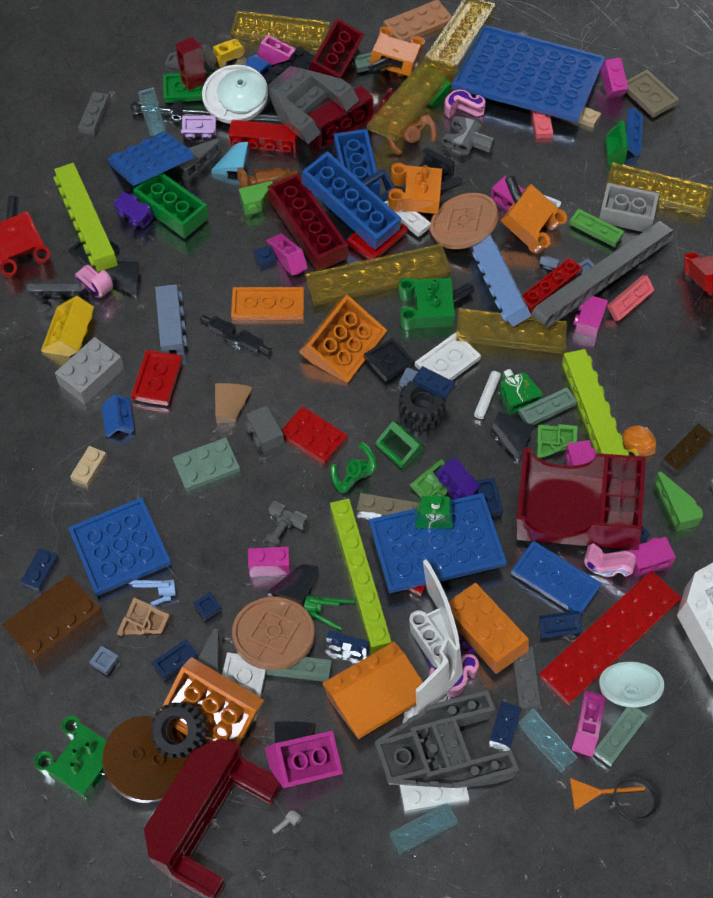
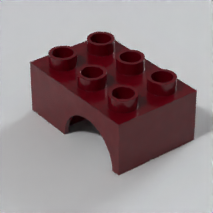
M524 448L517 510V540L589 546L594 543L598 547L639 550L642 531L646 457L597 453L593 460L585 464L564 466L541 460L533 453L532 448Z

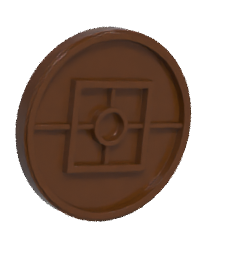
M151 716L134 717L118 725L109 735L102 753L103 771L109 784L123 797L141 803L162 800L188 758H169L168 755H162L161 750H156L154 747L156 742L151 741L153 733H150V728H153L154 725L151 721L156 717ZM173 727L175 739L182 743L184 741L183 736Z

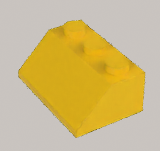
M78 296L57 306L41 351L69 357L81 350L83 338L88 332V323L93 317L94 306Z

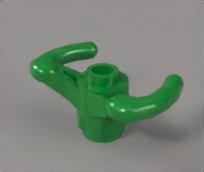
M364 442L359 443V448L364 451L369 461L367 459L350 460L346 467L347 475L342 483L338 477L336 464H331L330 466L332 482L340 493L348 492L356 481L361 478H367L377 469L375 455Z

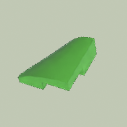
M558 424V426L538 425L537 457L541 459L565 450L568 443L577 442L578 426Z
M442 459L432 464L409 484L420 497L432 496L434 494L445 496L448 490L439 483L434 475L445 463Z

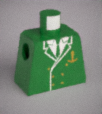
M511 369L502 373L504 380L501 381L500 394L508 415L519 412V409L542 399L543 393L526 373L514 375Z
M438 494L420 497L415 508V528L453 529V509L450 497Z

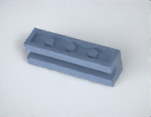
M177 284L155 287L161 351L170 354V350H176L177 355L185 354L184 346H187L186 335L183 336V331H186L185 321H181V317L184 316L183 306H180V302H183L182 291H178Z

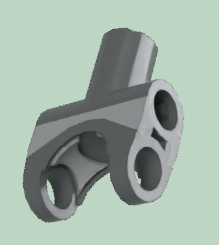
M460 116L454 117L451 121L452 128L459 133L444 134L441 139L442 144L446 148L463 155L469 154L472 147L491 152L495 144V138L480 133L482 125L479 122Z

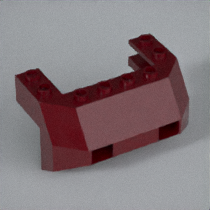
M223 738L192 750L144 827L148 857L152 864L175 882L203 898H217L225 882H223V877L190 859V856L233 784L270 805L282 787L272 773L244 759L239 744Z

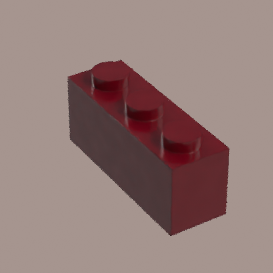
M190 37L175 44L181 82L188 91L205 84L206 71L203 66L205 61L202 56L203 47L201 43L197 42L194 37Z

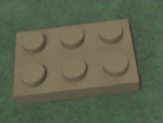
M645 70L627 80L628 90L626 93L653 118L677 105L679 102V98L649 70Z

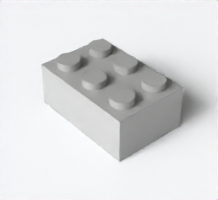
M607 183L599 219L613 226L644 232L653 224L659 193Z
M94 337L59 368L55 375L58 384L86 405L124 369L120 355Z

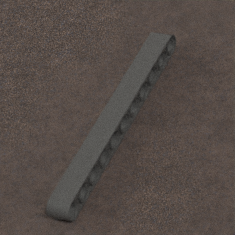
M661 221L657 222L538 304L532 312V317L545 327L551 326L591 296L669 243L674 237L675 230Z

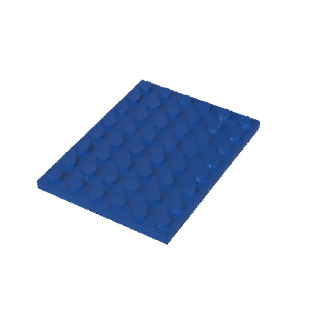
M483 24L452 82V89L465 90L470 94L480 95L491 100L578 123L599 76L605 56Z

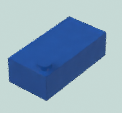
M367 129L334 134L336 158L362 182L377 172ZM378 179L367 186L377 196L380 195V181Z

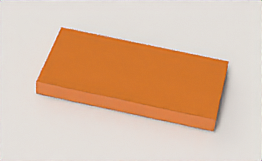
M233 287L231 319L304 320V287Z

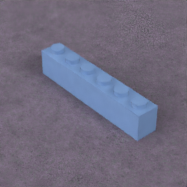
M489 235L481 242L473 245L474 252L472 254L475 260L480 262L477 265L482 274H486L483 278L487 285H491L489 290L492 296L497 298L494 301L499 310H503L500 314L504 321H509L513 327L531 317L532 315L492 236Z

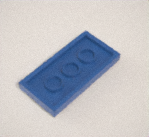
M535 541L530 544L511 570L512 575L570 612L579 611L581 614L602 585L599 581Z

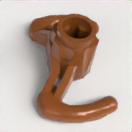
M423 115L416 123H411L403 128L391 127L388 129L387 140L392 151L397 155L402 154V151L394 142V136L404 137L410 143L416 142L420 138V131L426 124L429 125L431 130V142H436L437 128L433 119L429 115Z

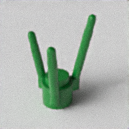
M307 595L304 609L309 612L311 617L317 618L341 631L342 627L322 617L317 612H322L323 605L339 606L340 603L355 604L356 601Z

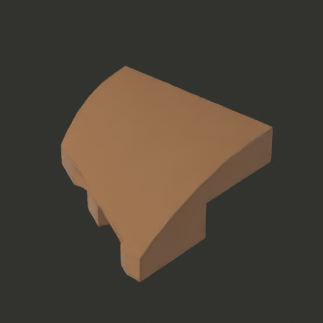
M215 383V416L217 423L237 421L239 412L244 408L248 395L252 393V387L240 384Z
M134 597L126 616L122 620L117 635L161 634L172 613Z

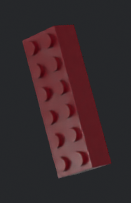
M298 173L267 186L269 201L317 272L348 258L347 242L312 192L302 184V178Z

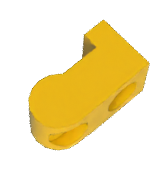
M237 39L213 46V53L217 58L216 63L220 67L226 66L227 61L242 57L245 53V48Z

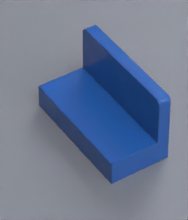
M114 394L102 404L105 436L110 437L116 431L128 434L134 431L130 399Z

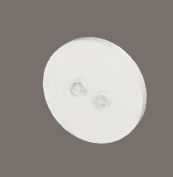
M229 65L212 73L206 80L202 90L203 103L208 113L225 123H231L232 120L249 121L259 115L268 101V87L264 102L255 110L246 113H235L227 110L220 103L217 94L220 81L228 73L246 69L262 76L257 70L245 65Z

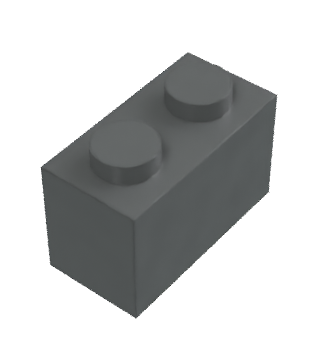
M267 405L246 414L247 422H245V426L249 433H253L254 443L257 448L261 447L263 453L284 444L283 433Z

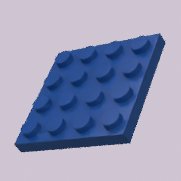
M160 132L151 139H144L136 146H129L123 152L114 153L107 160L112 168L135 186L194 158V155L189 148L168 132Z
M142 497L68 527L96 597L172 565Z

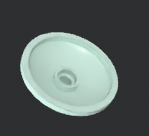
M246 69L235 70L228 73L220 81L217 88L218 99L222 106L229 111L235 113L250 112L264 102L267 95V86L262 76L258 73Z
M621 662L611 665L602 672L599 686L602 694L613 703L624 707L638 708L652 704L662 696L664 680L658 671L646 664Z

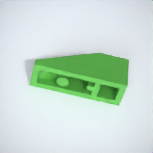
M658 472L654 483L676 531L699 526L703 517L701 507L697 506L696 501L664 473Z

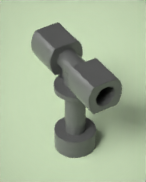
M274 500L268 511L270 515L277 518L279 524L272 534L266 535L263 543L269 548L278 547L281 543L278 538L285 527L290 528L293 525L304 530L309 522L308 516L298 511L292 513L287 510L285 505Z

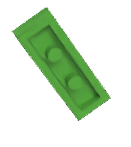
M580 209L576 211L569 222V225L613 247H616L624 235L623 230Z

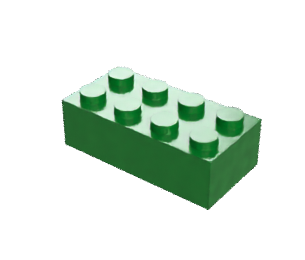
M163 173L143 181L133 189L134 196L139 199L138 202L149 205L152 208L151 212L154 217L184 239L209 219L207 204Z

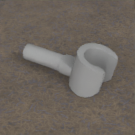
M294 810L288 812L285 819L272 829L273 833L276 834L288 825L289 822L296 826L301 821L302 816Z

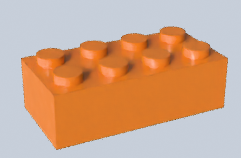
M474 583L448 601L457 631L496 674L529 651L528 637L477 583Z

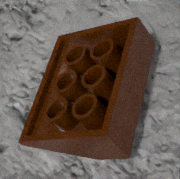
M67 575L4 622L2 626L34 666L39 669L102 621L104 616L93 599Z

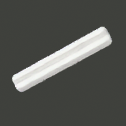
M491 372L474 412L476 418H484L501 378L499 372Z

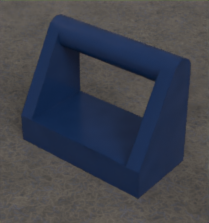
M381 169L363 180L362 183L368 186L382 178L386 191L378 197L384 201L388 198L389 191L396 187L385 169Z

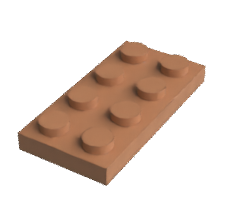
M439 0L432 1L383 21L384 27H389L394 31L393 38L410 42L413 36L422 37L454 24V18Z

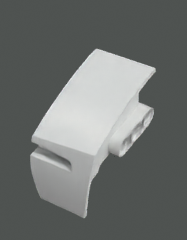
M427 559L423 561L427 592L437 609L428 614L423 611H414L411 613L409 621L411 634L431 664L437 669L416 689L417 713L423 711L428 705L437 703L448 693L463 674L459 637L454 617L445 592Z

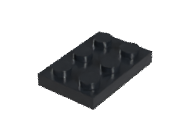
M27 284V292L40 302H47L48 299L65 302L66 299H71L75 296L81 299H89V292L82 284Z

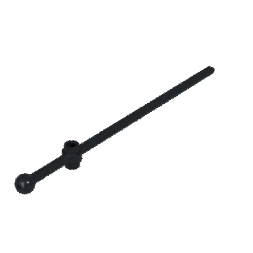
M138 101L131 104V112L133 114H140L141 112L170 113L174 120H181L184 114L211 116L206 109L184 108L181 101H175L172 107L142 105ZM260 113L253 118L280 121L277 114Z

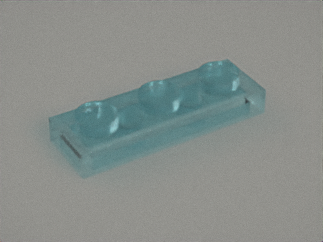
M154 87L138 91L150 137L153 138L160 132H166Z
M534 709L518 722L517 725L560 773L577 760L578 757Z
M445 803L390 832L389 836L399 855L457 825L458 821L449 804Z

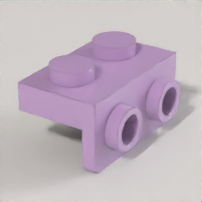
M182 116V136L189 140L195 139V137H202L205 140L216 137V116Z

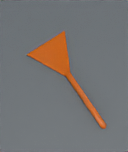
M570 778L574 810H577L600 794L614 793L615 788L597 789ZM645 786L617 788L616 793L644 791L646 788Z

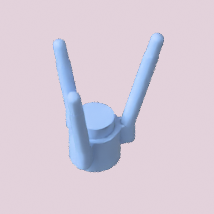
M135 580L129 583L133 584L134 588L158 587L159 596L163 595V597L150 602L153 605L171 601V596H176L174 580Z

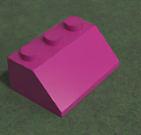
M333 731L275 743L265 747L269 769L283 788L343 774Z

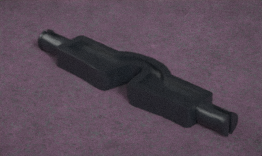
M204 314L200 316V321L208 324L210 330L222 335L228 343L235 346H244L255 353H258L260 350L270 355L272 352V348L264 345L262 339L244 329L239 334L233 335L236 330V326L233 323L217 316H213V318Z

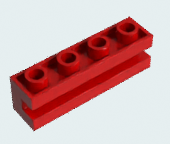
M241 120L231 121L228 134L230 146L241 142H248V147L252 149L291 153L296 152V143H298L299 138L285 125Z
M569 257L522 294L531 315L538 304L579 277L583 268Z

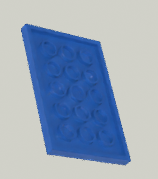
M483 493L451 500L453 529L415 528V509L369 519V526L389 594L426 585L423 561L426 559L439 582L506 566L507 562Z

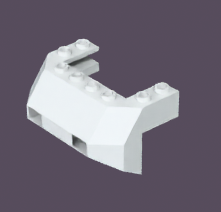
M713 563L695 572L684 589L677 617L713 681Z

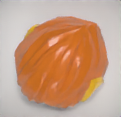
M640 425L631 426L622 433L623 445L628 452H632L635 456L643 457L656 453L655 437L647 427Z

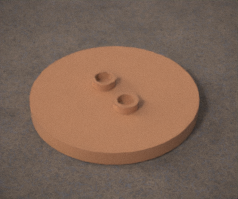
M466 193L458 195L439 207L438 214H434L431 219L430 231L434 240L442 247L449 249L467 248L481 242L491 234L497 225L499 212L493 199L485 194Z
M265 597L249 603L238 613L232 626L233 645L238 655L248 664L264 670H281L299 663L311 650L315 637L314 623L308 611L297 602L281 597Z

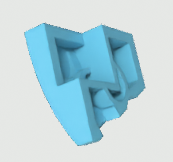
M248 142L235 144L213 167L212 174L227 175L228 171L237 172V168H244L249 153Z

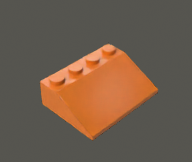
M346 294L328 313L299 350V353L313 365L348 383L365 361L363 358L364 353L377 345L387 329Z
M392 642L323 682V686L328 700L357 739H360L415 706L416 689L423 681L404 652L395 642Z
M191 657L182 666L163 706L173 702L196 704L195 707L203 709L201 714L207 715L208 718L205 721L210 722V727H207L210 737L205 738L208 741L207 744L223 738L240 745L264 700ZM179 717L174 722L173 727L187 735V723L183 718Z

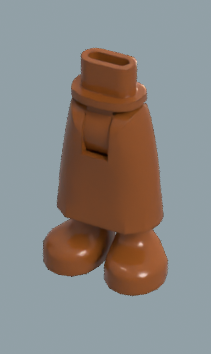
M281 167L253 169V176H248L244 168H237L240 188L272 181L274 184L298 173L296 169L290 170L286 168L284 170Z

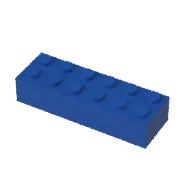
M328 151L302 171V184L374 250L400 230L402 218Z

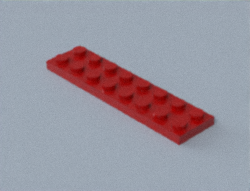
M651 570L539 673V677L569 706L601 676L606 668L613 665L680 602L682 597Z

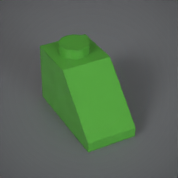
M272 181L239 189L240 201L245 215L263 211L269 202L267 186L273 184Z

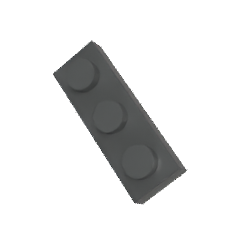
M92 93L78 126L79 133L95 135L108 104L109 94Z
M529 646V651L513 662L518 706L521 709H535L541 706L533 646Z

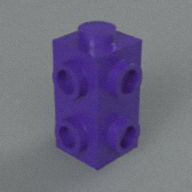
M123 192L116 198L113 204L117 210L116 214L123 219L125 217L129 219V223L135 228L139 226L144 230L154 218L151 212L152 208L146 203L141 204L138 202L139 199L133 194L128 195Z
M455 457L445 462L434 473L439 483L449 491L453 499L476 495L475 491L480 487L474 477L466 471L462 463Z

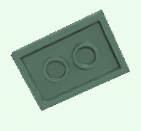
M226 437L172 457L186 492L240 472V467Z

